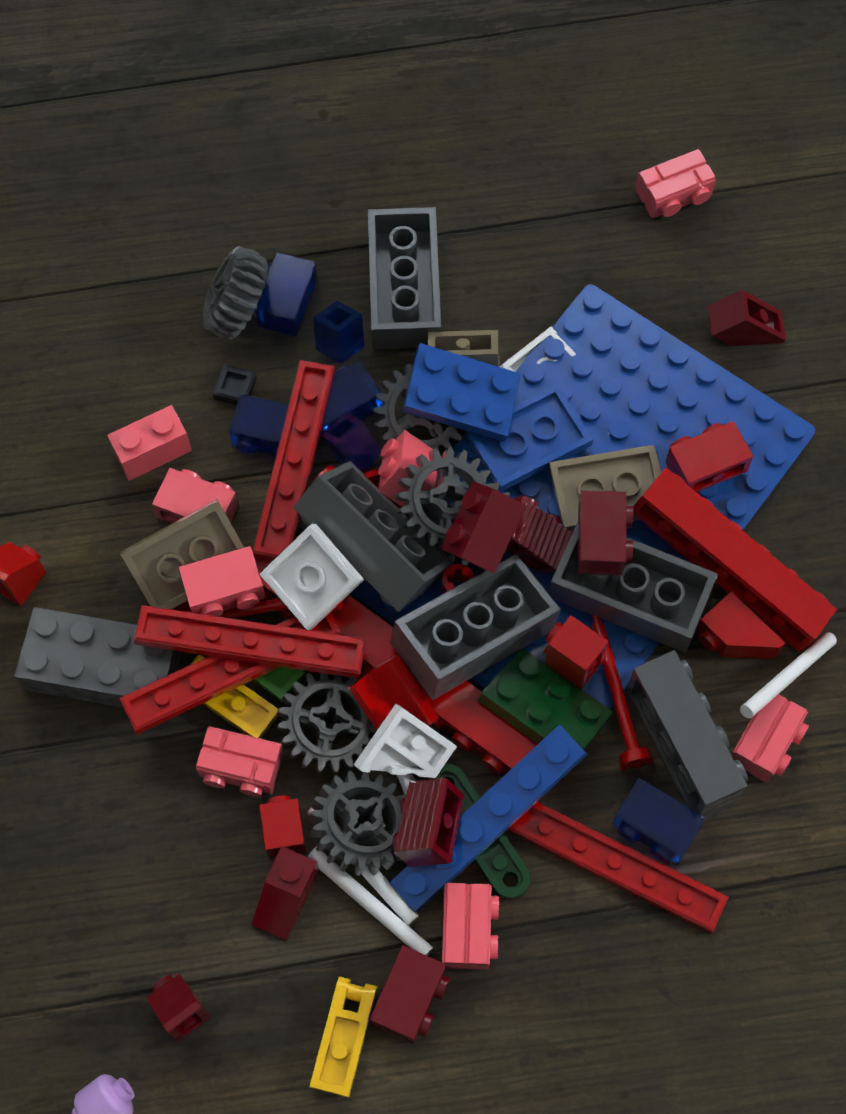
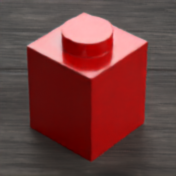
M282 795L268 799L267 804H261V820L268 857H276L281 846L297 853L307 852L298 798L291 799L290 796Z

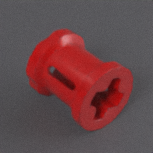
M463 564L449 566L442 575V595L454 589L455 582L463 584L474 578L472 570Z

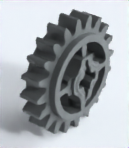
M410 363L404 365V376L397 370L391 372L394 383L382 380L381 384L387 390V393H378L374 397L382 401L383 405L372 409V412L383 415V418L374 424L375 427L387 428L381 436L382 440H388L392 437L396 440L404 430L416 425L421 426L431 435V438L421 441L432 449L437 448L438 451L439 445L443 449L451 447L449 438L458 441L462 440L461 435L456 431L457 428L445 424L442 428L439 422L416 417L406 412H403L400 418L396 420L395 403L400 393L404 397L403 401L405 400L412 370Z
M452 447L445 449L442 457L437 448L429 451V460L421 454L416 458L418 467L410 464L405 468L406 473L411 479L401 478L397 482L406 489V491L395 495V499L404 501L406 504L396 511L397 514L409 515V519L403 524V528L416 526L417 530L413 538L417 540L427 535L426 547L428 548L434 546L439 540L440 549L444 551L442 547L446 540L447 531L453 525V520L462 506V499L468 491L460 485L455 474L459 475L469 488L473 481L493 489L497 487L493 483L485 484L484 479L488 477L490 471L484 470L479 473L476 470L480 463L479 458L467 463V451L465 450L460 452L456 459L454 458ZM434 471H440V479L437 480L436 486L430 490H421L427 476ZM446 493L448 498L459 501L447 506V501L434 497ZM422 507L432 511L436 521H438V525L426 516Z
M308 673L305 676L306 687L296 681L293 683L292 690L296 696L288 693L284 694L282 700L289 708H279L277 715L285 718L287 721L279 723L276 729L280 732H288V735L282 739L281 744L282 746L294 745L289 756L291 759L300 754L304 756L302 768L305 769L311 761L316 762V773L320 774L325 764H328L331 773L334 775L338 772L339 763L341 762L349 771L353 768L352 757L357 760L363 752L362 748H365L371 740L368 736H374L376 733V728L371 724L372 722L350 690V686L355 683L356 678L350 677L344 683L342 682V676L334 675L333 679L330 680L328 674L320 673L318 681H316ZM327 694L326 701L322 706L312 707L311 710L301 708L309 699ZM341 698L353 708L357 720L353 719V716L343 709ZM326 715L332 716V722L335 723L332 729L325 728L326 722L323 719ZM300 724H304L305 728L314 733L317 746L313 745L304 736ZM347 733L356 735L349 745L341 749L331 750L332 742L336 737L346 736Z
M348 771L344 782L336 775L330 786L325 784L322 786L319 792L320 797L316 796L311 805L314 811L311 812L308 822L316 825L313 826L310 837L322 838L316 850L324 851L329 849L331 851L327 858V863H331L337 858L341 859L340 871L342 872L348 868L349 864H353L356 876H360L365 866H368L372 875H376L380 869V864L386 870H389L395 862L394 859L401 860L394 854L393 837L399 830L402 817L400 806L406 794L395 797L393 792L397 784L392 783L384 788L382 786V775H379L374 782L369 780L368 772H363L361 778L357 780L354 773ZM334 812L340 817L338 821L341 823L342 834L336 826ZM382 813L388 821L389 833L384 830L386 825L383 823ZM366 817H369L368 821H366L364 824H360L359 827L355 829L356 824L360 823V821H364Z

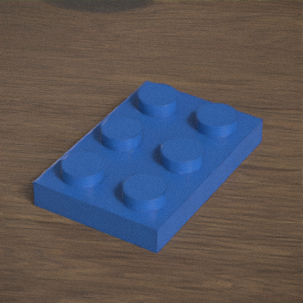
M420 343L416 349L402 412L504 442L509 433L521 373Z
M558 384L514 405L508 437L504 442L465 430L466 438L485 469L490 471L489 475L493 482L500 483V492L549 468V462L565 460L592 446L594 440Z

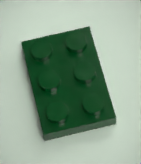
M523 648L517 652L483 690L478 699V702L537 744L560 724L583 750L589 746L613 714L610 709Z

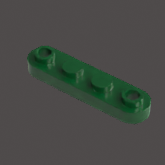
M445 764L436 776L437 779L447 778L464 794L465 799L462 800L463 806L461 807L462 813L459 814L460 816L480 799V796L459 767L453 764ZM503 833L474 862L499 897L505 900H516L527 892L530 884V873ZM507 875H513L518 883L514 887H507L503 883V878Z

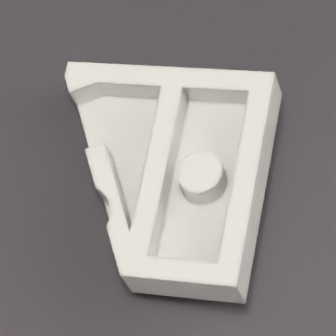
M395 704L354 763V766L362 772L370 773V770L387 771L394 775H407L411 773L419 777L436 778L457 746L411 713Z

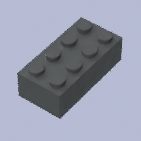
M436 207L368 209L373 350L417 348L420 343L428 345V332H441Z
M349 461L318 476L293 508L301 515L302 521L307 526L317 524L362 578L379 592L381 599L387 605L394 607L400 612L427 593L441 578L443 572L454 562L436 545L430 548L426 547V535L415 540L413 535L417 530L416 526L404 529L403 524L409 518L406 515L397 514L396 511L399 508L383 493L379 492V489Z
M577 522L552 578L549 595L554 600L598 616L603 620L686 653L718 574L633 540L632 563H626L623 575L578 574Z
M515 554L499 563L495 574L486 570L396 620L390 644L430 698L434 700L548 634L555 626L561 609L519 556Z
M33 607L14 677L23 690L122 707L119 698L178 671L182 652L135 645L134 637L137 628L135 624Z
M673 650L635 667L626 692L690 815L696 823L735 805L747 787L746 781L748 776L742 763L738 759L734 761L727 748L729 747V740L721 726H715L709 715L711 707L706 696L702 692L698 693L691 681L693 680V673L685 659L680 660L676 651Z

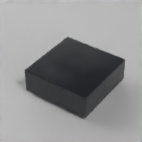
M223 364L212 393L213 399L247 408L257 380L256 372Z

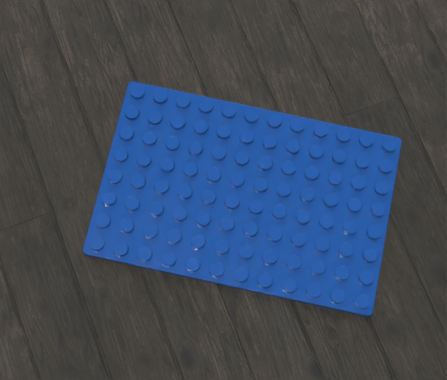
M592 284L587 285L552 327L557 332L556 334L576 355L571 356L565 350L563 342L559 339H554L550 335L534 348L516 370L521 375L514 405L558 384L594 439L592 446L567 459L654 445L662 472L665 468H668L665 461L669 447L674 441L685 436L690 438L698 436L713 424L721 423L725 425L734 421L754 456L748 471L697 493L701 497L708 499L718 511L730 521L737 523L742 530L752 520L813 438L816 431L815 427ZM544 357H547L551 360H557L554 362L550 360H545L540 364H537V361ZM464 433L462 440L458 441L452 449L455 459L460 452L467 451L466 462L470 463L479 457ZM481 460L476 469L479 473L486 470ZM549 468L501 492H509L511 498H517L518 496L530 497L537 501L538 508L542 509L543 512L560 518ZM437 471L436 483L440 479V471ZM458 475L460 481L464 482V480ZM490 475L486 479V484H494ZM641 520L633 521L632 528H626L627 538L690 562ZM507 552L506 555H503L500 563L513 555ZM471 563L468 565L474 573V577L486 571L484 569L478 570ZM527 566L549 594L555 572L537 573ZM442 576L427 593L400 612L394 607L387 605L381 599L379 592L368 581L363 580L349 595L394 626V622L442 595ZM455 582L454 588L461 585L462 583ZM554 600L561 609L556 623L559 622L564 625L571 615L593 630L592 624L594 622L591 614ZM600 618L605 624L624 691L628 686L633 669L644 664L660 642ZM548 634L523 648L543 663H545L546 654L543 651L548 644L546 641ZM517 652L469 680L484 690ZM601 665L583 691L608 709H611L614 704L604 668Z

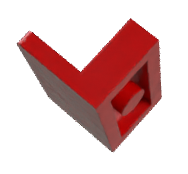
M398 654L373 667L350 686L352 694L376 730L381 726L395 704L428 726L439 718Z

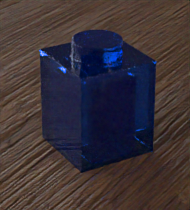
M336 301L313 317L317 351L342 364L365 347L363 317L361 313Z
M345 412L320 434L341 465L351 461L360 471L369 468L382 451L365 424L348 412Z

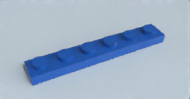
M559 724L460 816L461 820L458 821V834L455 835L456 841L454 842L455 848L452 849L454 855L451 856V863L419 867L407 866L390 883L413 911L419 912L445 888V883H450L588 754Z

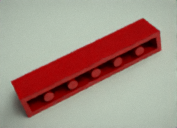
M665 468L633 505V515L692 564L717 573L716 584L728 594L732 591L769 628L798 652L816 640L836 612L837 608L829 603L823 594L812 589L799 578L794 570L787 568L777 560L765 546L753 540L737 523L730 521L708 499L701 497L685 483L683 478L672 473L668 468Z

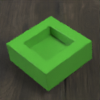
M279 667L254 679V681L283 703L282 698L284 694H291L293 692V683L295 681L301 683L306 673L304 670Z

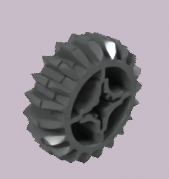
M238 246L229 252L228 256L224 258L222 265L218 267V271L215 277H213L207 296L204 299L205 303L201 315L202 328L208 330L209 333L231 340L238 336L245 329L246 323L251 320L258 301L262 298L261 294L265 288V280L268 277V263L266 258L259 255L260 253Z

